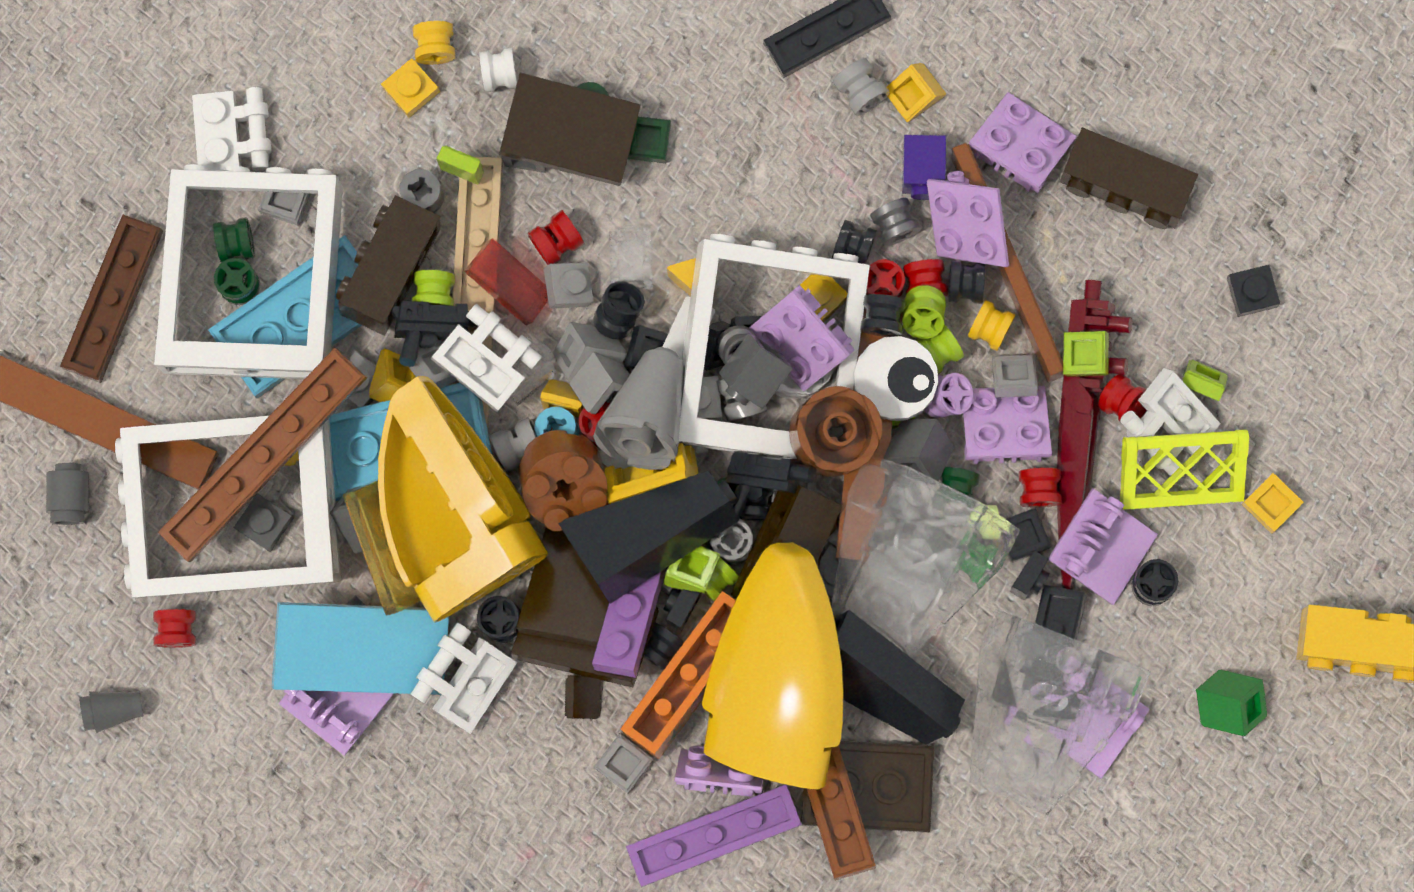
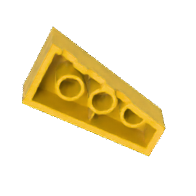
M1307 605L1301 612L1296 660L1308 661L1307 668L1314 670L1333 671V665L1350 667V674L1356 676L1376 677V671L1393 673L1392 680L1414 683V624H1411V617L1403 614L1380 613L1377 614V619L1368 618L1369 612L1365 610Z

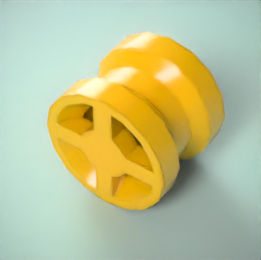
M426 21L412 27L413 38L418 41V47L414 51L417 63L435 65L448 63L455 59V48L450 45V38L454 35L453 24L446 21Z
M985 300L967 337L973 340L982 339L988 342L989 348L998 351L1016 314L1011 311L1001 312L995 309L994 303Z

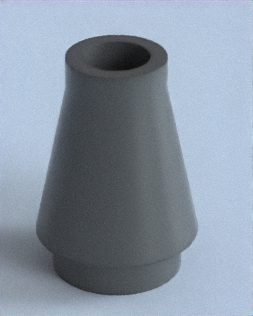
M89 691L90 696L79 697L84 731L95 729L96 733L131 719L144 716L140 691L133 693Z

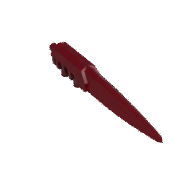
M1085 280L1084 299L1071 300L1068 332L1106 331L1109 333L1110 338V332L1131 333L1133 321L1132 317L1112 316V313L1115 314V305L1110 301L1100 300L1102 281ZM1109 341V351H1111L1112 342ZM1108 357V374H1127V358ZM1063 375L1057 469L1061 470V479L1057 483V491L1062 495V504L1057 506L1058 541L1091 490L1098 422L1101 415L1098 404L1099 399L1094 393H1102L1107 385L1105 383L1106 375ZM1061 569L1062 588L1072 590L1075 578Z

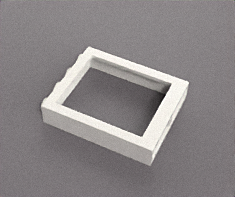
M196 164L185 165L184 170L171 169L154 365L163 374L305 379L331 352L343 185L337 175H332L331 171L325 169H309L307 174H292L289 169L280 167L267 168L266 173L250 172V169L242 166H227L225 171H209L208 167ZM188 189L318 194L307 346L175 341Z
M710 234V240L704 239L698 243L682 356L684 375L679 443L683 442L684 445L728 452L758 453L776 459L783 457L797 459L790 444L789 431L697 418L718 260L848 279L849 287L843 332L853 340L850 344L855 350L838 364L835 386H843L852 390L861 334L860 325L864 312L863 301L866 295L870 265L858 263L859 257L850 254L835 253L833 259L817 257L818 250L806 247H793L791 253L776 250L777 244L767 241L753 240L751 246L735 244V237L723 234ZM832 425L829 429L830 437L838 439V437L844 434L841 427L834 428Z
M269 416L120 428L121 438H117L115 442L117 461L123 465V480H120L118 484V496L121 505H125L126 522H123L121 526V538L123 546L128 547L129 564H126L124 568V581L128 590L131 589L132 598L340 582L341 572L337 524L330 515V511L336 503L329 419L298 450L307 567L149 579L140 444L251 435Z

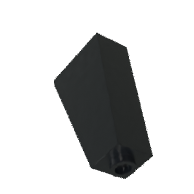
M708 470L567 518L560 522L559 526L611 604L740 520L733 508V505L738 502L735 494L725 480L718 484Z
M848 610L834 618L842 663L844 701L925 745L942 737L947 738L955 732L961 721L959 713L965 702L964 698L852 611Z

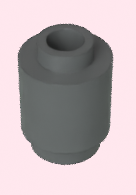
M57 463L55 464V470L46 472V513L50 514L51 524H84V514L89 513V472L81 471V464Z

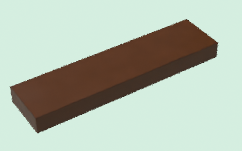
M122 214L60 364L62 369L99 383L102 382L163 234L161 228Z

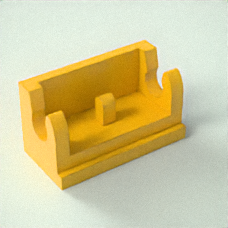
M683 442L679 443L675 460L673 461L672 459L669 466L664 469L648 470L633 466L615 469L614 465L606 467L608 503L611 504L699 474L694 448L691 445L684 446Z

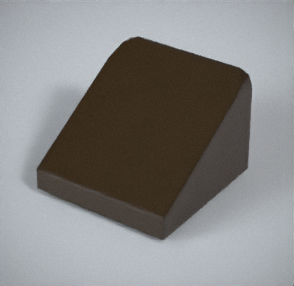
M568 675V678H565V716L568 719L599 718L601 680L586 676Z

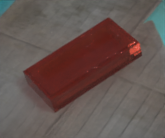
M493 238L484 244L464 271L526 326L535 320L548 302L546 284Z

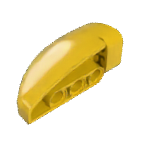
M417 376L398 389L389 403L378 456L380 514L386 540L403 583L407 587L414 586L416 594L433 622L436 623L502 587L541 562L549 553L530 522L526 521L530 518L531 514L508 476L473 428L433 380L426 376Z
M793 542L775 543L763 551L750 572L722 632L702 700L703 708L709 712L703 753L723 765L755 777L800 788L820 789L826 785L831 747H837L840 744L842 734L843 680L838 636L825 585L812 554Z

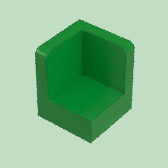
M1218 670L1196 689L1200 722L1204 727L1245 737L1267 717L1263 679Z

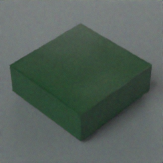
M638 116L628 159L666 164L671 120Z

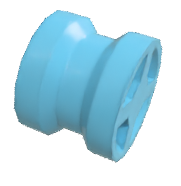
M562 407L545 409L538 415L535 421L534 430L536 437L549 432L551 428H553L552 431L565 430L567 434L577 436L581 434L574 416Z

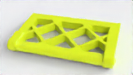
M1248 430L1123 437L1120 502L1124 504L1123 510L1243 502L1249 451ZM1232 444V453L1222 461L1210 450L1214 445ZM1201 446L1183 464L1170 453L1174 447ZM1160 448L1142 467L1137 463L1138 450ZM1208 452L1220 465L1201 483L1189 470ZM1167 455L1179 468L1160 485L1149 472ZM1225 471L1230 474V488L1208 489ZM1185 474L1198 485L1195 490L1167 492ZM1144 477H1147L1158 488L1154 493L1135 494L1136 485Z

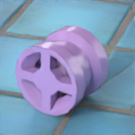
M959 373L938 376V385L933 400L925 408V412L935 418L965 413L973 402V389L969 380Z

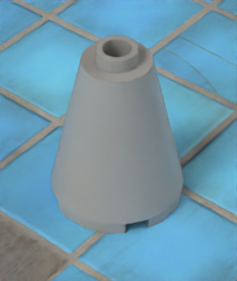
M657 347L643 354L596 425L593 437L597 446L605 454L614 458L617 452L629 457L627 465L648 470L664 469L669 466L672 459L673 461L675 460L678 453L684 364L678 358L676 352L669 348Z

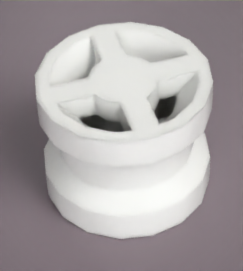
M504 48L501 53L491 54L489 51L479 52L485 93L494 92L500 86L515 89L518 80L513 48Z

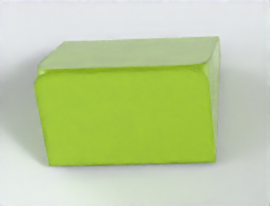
M702 546L696 548L669 566L663 585L705 593L719 560L720 553Z

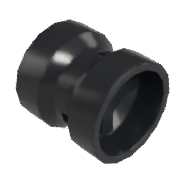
M617 281L611 283L606 288L601 303L594 313V326L598 332L611 339L626 338L632 332L636 319L643 310L645 304L644 295L636 286L628 282Z
M1161 559L1149 560L1133 575L1131 582L1132 592L1135 598L1142 604L1159 606L1166 602L1177 590L1178 574L1175 568L1167 561Z
M490 597L483 601L478 608V626L483 633L496 642H512L518 634L517 623L521 609L507 597Z

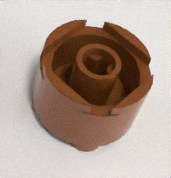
M833 386L820 390L798 407L791 418L789 438L796 458L803 465L814 466L817 470V475L837 477L860 468L872 458L881 440L883 432L882 420L875 404L865 395L851 388ZM832 425L834 428L841 427L844 434L838 437V439L830 437L827 430Z
M554 430L541 434L527 445L524 450V456L519 464L518 475L525 506L536 520L552 531H560L562 529L559 523L563 520L606 505L607 479L600 453L590 439L581 434L577 436L567 434L565 430Z

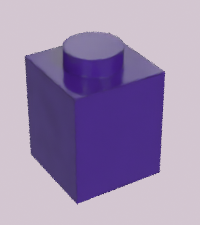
M904 135L902 194H911V198L916 200H929L927 180L945 181L946 136Z

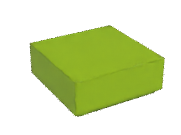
M446 145L441 147L436 158L440 169L479 185L484 174L480 159Z
M1106 331L1064 332L1063 375H1108L1109 333Z
M1192 359L1188 361L1181 380L1189 389L1220 401L1228 376L1221 371Z

